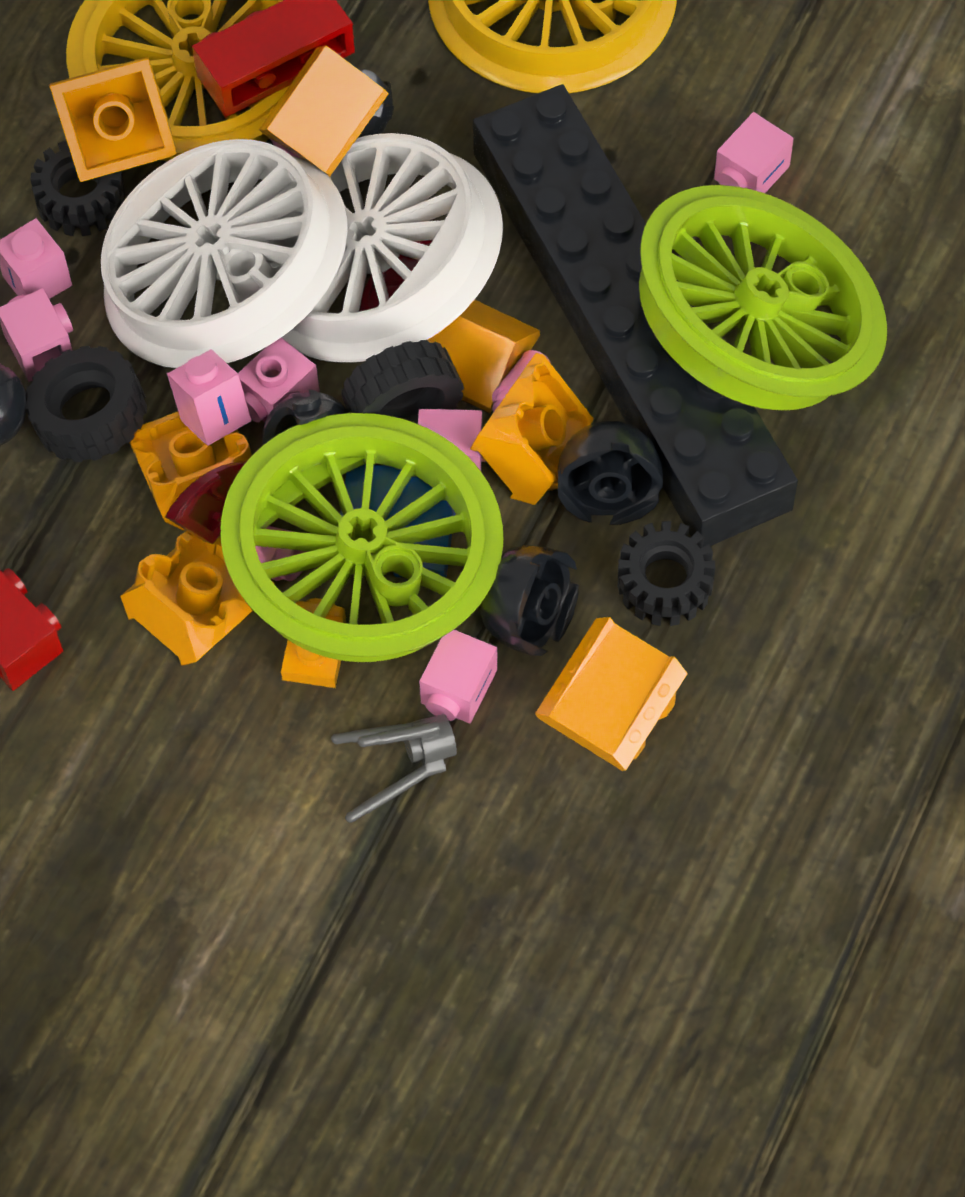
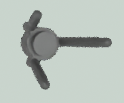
M445 714L424 718L411 723L353 730L332 735L331 740L334 744L358 742V745L361 747L404 741L411 762L414 763L421 760L423 766L348 812L345 816L346 821L352 823L428 776L446 771L444 759L456 756L457 748L451 725Z

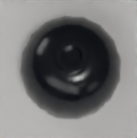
M601 421L585 426L567 442L558 463V497L566 510L579 519L592 523V515H613L609 525H622L641 519L652 511L659 502V492L663 488L661 458L652 440L635 426L619 421Z
M531 545L514 547L502 553L494 583L485 599L479 605L484 626L500 643L513 650L538 656L547 653L548 651L541 647L547 643L550 636L553 641L559 642L574 615L579 585L570 582L569 568L577 570L575 561L565 552Z

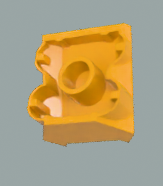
M535 353L482 428L470 450L477 451L482 455L513 493L510 496L511 499L536 505L546 491L558 489V463L563 449L571 437L585 426L591 425L594 418L545 355Z
M178 411L143 424L141 429L135 432V437L129 442L164 521L183 531L185 529L165 517L179 495L190 484L207 472L225 464L248 461L252 456L249 443L245 436L239 433L238 429L207 446L181 421Z
M188 531L177 537L175 549L167 556L151 554L141 560L137 569L135 583L120 596L128 619L134 618L177 655L181 666L197 662L253 611L242 598L229 575L223 557L221 538L218 537L214 544H210Z
M611 617L596 618L537 709L535 715L544 723L621 771H626L632 760L636 759L644 749L646 738L657 721L667 717L674 707L676 691L687 676V672L675 656L669 657L615 624Z

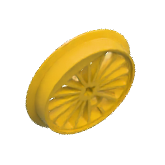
M84 0L75 15L68 35L66 61L69 78L119 65L101 66L105 54L135 60L144 57L149 58L164 106L166 107L178 95L168 120L177 151L176 156L196 147L223 140L248 139L266 142L269 140V137L264 135L259 128L289 87L287 86L248 106L251 109L238 116L234 113L225 117V121L207 125L203 92L205 87L196 75L192 45L200 42L207 35L216 32L227 0H214L213 5H211V0H168L167 7L162 0ZM247 0L218 32L245 20L248 15L255 11L265 10L283 0ZM151 5L173 39L134 14L145 6ZM189 14L200 15L198 18L192 20L182 19L184 16ZM125 26L154 46L114 38L113 35L119 27ZM196 89L199 126H180L193 90ZM172 156V157L165 158V159H161V160H163V161H169V160L173 159V158L176 157V156Z
M428 0L434 26L444 44L458 60L475 73L494 83L530 93H541L561 84H564L568 93L581 92L606 85L630 73L649 58L663 41L671 26L677 0H604L601 3H593L591 0H499L479 15H474L467 5L485 0ZM527 2L506 35L501 36L488 28ZM538 8L544 10L541 45L532 46L517 42ZM561 10L574 45L549 47L552 12ZM617 11L630 16L621 25L614 23ZM579 25L590 30H600L604 36L587 42L583 38Z

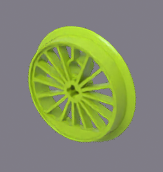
M727 185L700 186L681 191L662 202L651 214L642 234L640 248L642 269L639 279V292L642 308L648 324L660 344L695 379L719 394L746 405L770 410H796L813 406L831 395L848 391L861 384L874 372L882 359L887 341V321L881 297L872 278L860 260L838 236L821 222L801 209L771 195L747 188ZM721 235L732 238L735 258ZM692 237H698L702 242L703 246L705 247V249L700 244H698ZM750 242L758 244L767 250L761 267H754ZM672 249H674L682 258L673 254ZM777 255L791 263L778 274L772 271ZM827 305L831 308L833 314L815 309L818 306ZM721 321H723L721 324H719V325H718L717 327H715L713 330H711V329L706 325V324H708V323H715V322H721ZM738 327L739 330L733 346L722 339ZM825 333L839 336L841 338V342ZM748 337L752 356L743 352ZM823 357L829 359L833 363L829 364Z
M345 413L326 416L307 424L296 425L272 438L249 458L235 477L224 503L221 517V546L229 575L242 598L261 619L283 637L305 650L324 657L350 662H376L402 657L428 646L461 625L479 607L494 583L498 565L501 562L503 524L497 500L488 481L475 463L452 442L426 427L401 418L371 413ZM366 464L361 508L353 509L342 475ZM383 464L400 469V474L377 511L369 509L374 465ZM416 476L433 487L386 520L411 477ZM329 482H332L343 517L318 491L319 488ZM305 499L324 520L294 505ZM442 500L447 501L456 513L454 516L403 528ZM280 518L309 533L270 530L266 528L276 519ZM463 532L467 541V549L413 543ZM255 546L309 552L261 563ZM422 563L463 566L464 569L457 581L453 582L424 568ZM317 568L283 593L271 581L272 578ZM388 572H394L409 580L403 583H393L387 580L384 575ZM337 574L314 613L296 604V602ZM354 574L349 624L326 619L325 617L351 575ZM363 575L366 577L382 624L358 625ZM420 586H424L443 596L428 607L418 597ZM408 604V609L414 615L394 621L389 606H404Z

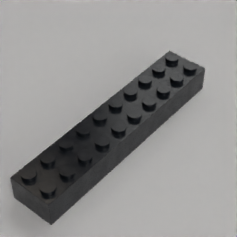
M564 84L473 119L474 156L627 424L633 425L645 433L655 445L662 462L663 488L682 522L689 526L690 536L692 537L698 531L704 537L703 547L709 544L712 546L792 511L798 479L756 408L719 394L691 376L668 354L650 328L642 308L639 292V279L642 269L640 248L646 223Z

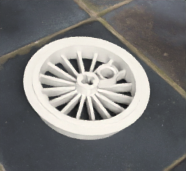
M385 133L357 138L332 175L328 176L339 192L349 188L355 213H352L345 207L348 231L341 264L331 285L317 305L300 323L281 337L303 355L331 362H363L388 347H395L408 341L419 342L420 340H428L458 318L483 289L496 264L502 242L503 222L497 196L487 179L473 165L456 155L448 153L439 145L417 136ZM396 174L385 190L387 175ZM417 175L424 176L410 188ZM370 179L364 207L358 183ZM445 185H448L453 189L449 192L429 199L432 195H434ZM284 187L275 197L291 190L292 187ZM303 206L279 219L302 215ZM448 214L445 220L430 221L432 219ZM298 236L263 243L292 248L295 246ZM433 240L430 246L414 242ZM401 254L419 260V262L410 271L398 257ZM268 261L275 273L283 266L281 263ZM392 267L405 281L389 298L382 272ZM367 273L372 274L380 304L378 307L359 312ZM349 280L342 312L339 314L327 313Z
M232 139L213 142L186 151L164 163L142 180L127 196L113 217L104 239L101 254L104 303L106 314L114 333L137 356L151 363L170 368H178L190 359L200 356L210 349L226 363H230L254 354L274 343L292 330L311 312L328 290L339 269L346 247L348 228L346 209L338 189L331 179L316 166L301 158L291 156L277 146L257 140ZM258 179H261L262 181L254 188ZM234 182L231 190L227 195L229 183ZM284 187H292L291 190L275 197ZM211 189L207 212L201 194ZM192 200L199 220L195 221L181 210L180 207ZM303 206L302 215L279 219ZM171 215L185 227L165 224L163 222ZM298 236L297 242L292 248L263 243ZM151 238L162 240L148 243ZM268 261L281 263L283 266L275 273ZM147 263V264H145V265H143V266L137 268V265H138V264ZM216 280H221L230 307L222 312L211 315ZM151 285L135 300L134 293ZM197 290L194 317L190 320H180ZM170 296L161 314L157 317L151 316L150 314Z

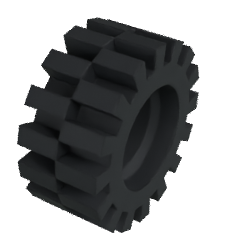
M66 140L58 143L59 152L56 154L49 147L43 152L45 162L37 159L34 164L36 173H31L32 191L42 220L44 222L49 221L50 228L56 232L63 225L65 235L74 236L75 228L81 229L82 236L91 235L89 227L96 225L99 232L106 229L105 218L107 217L112 221L117 210L125 200L124 195L126 193L121 171L92 179L97 182V187L87 195L67 197L60 193L61 187L71 180L78 179L70 149L67 146Z
M662 521L661 531L656 532L653 523L644 526L643 536L637 531L629 536V545L623 544L618 561L617 587L619 595L623 594V604L628 610L635 606V616L642 621L647 613L651 614V624L661 626L662 617H669L670 626L680 624V615L684 614L686 619L690 621L696 617L697 607L703 611L708 604V597L712 594L715 575V560L712 561L713 551L710 544L703 547L704 537L698 531L692 537H689V526L680 523L678 532L670 531L671 521ZM656 560H673L684 567L687 577L677 587L661 588L649 582L645 574L646 568Z

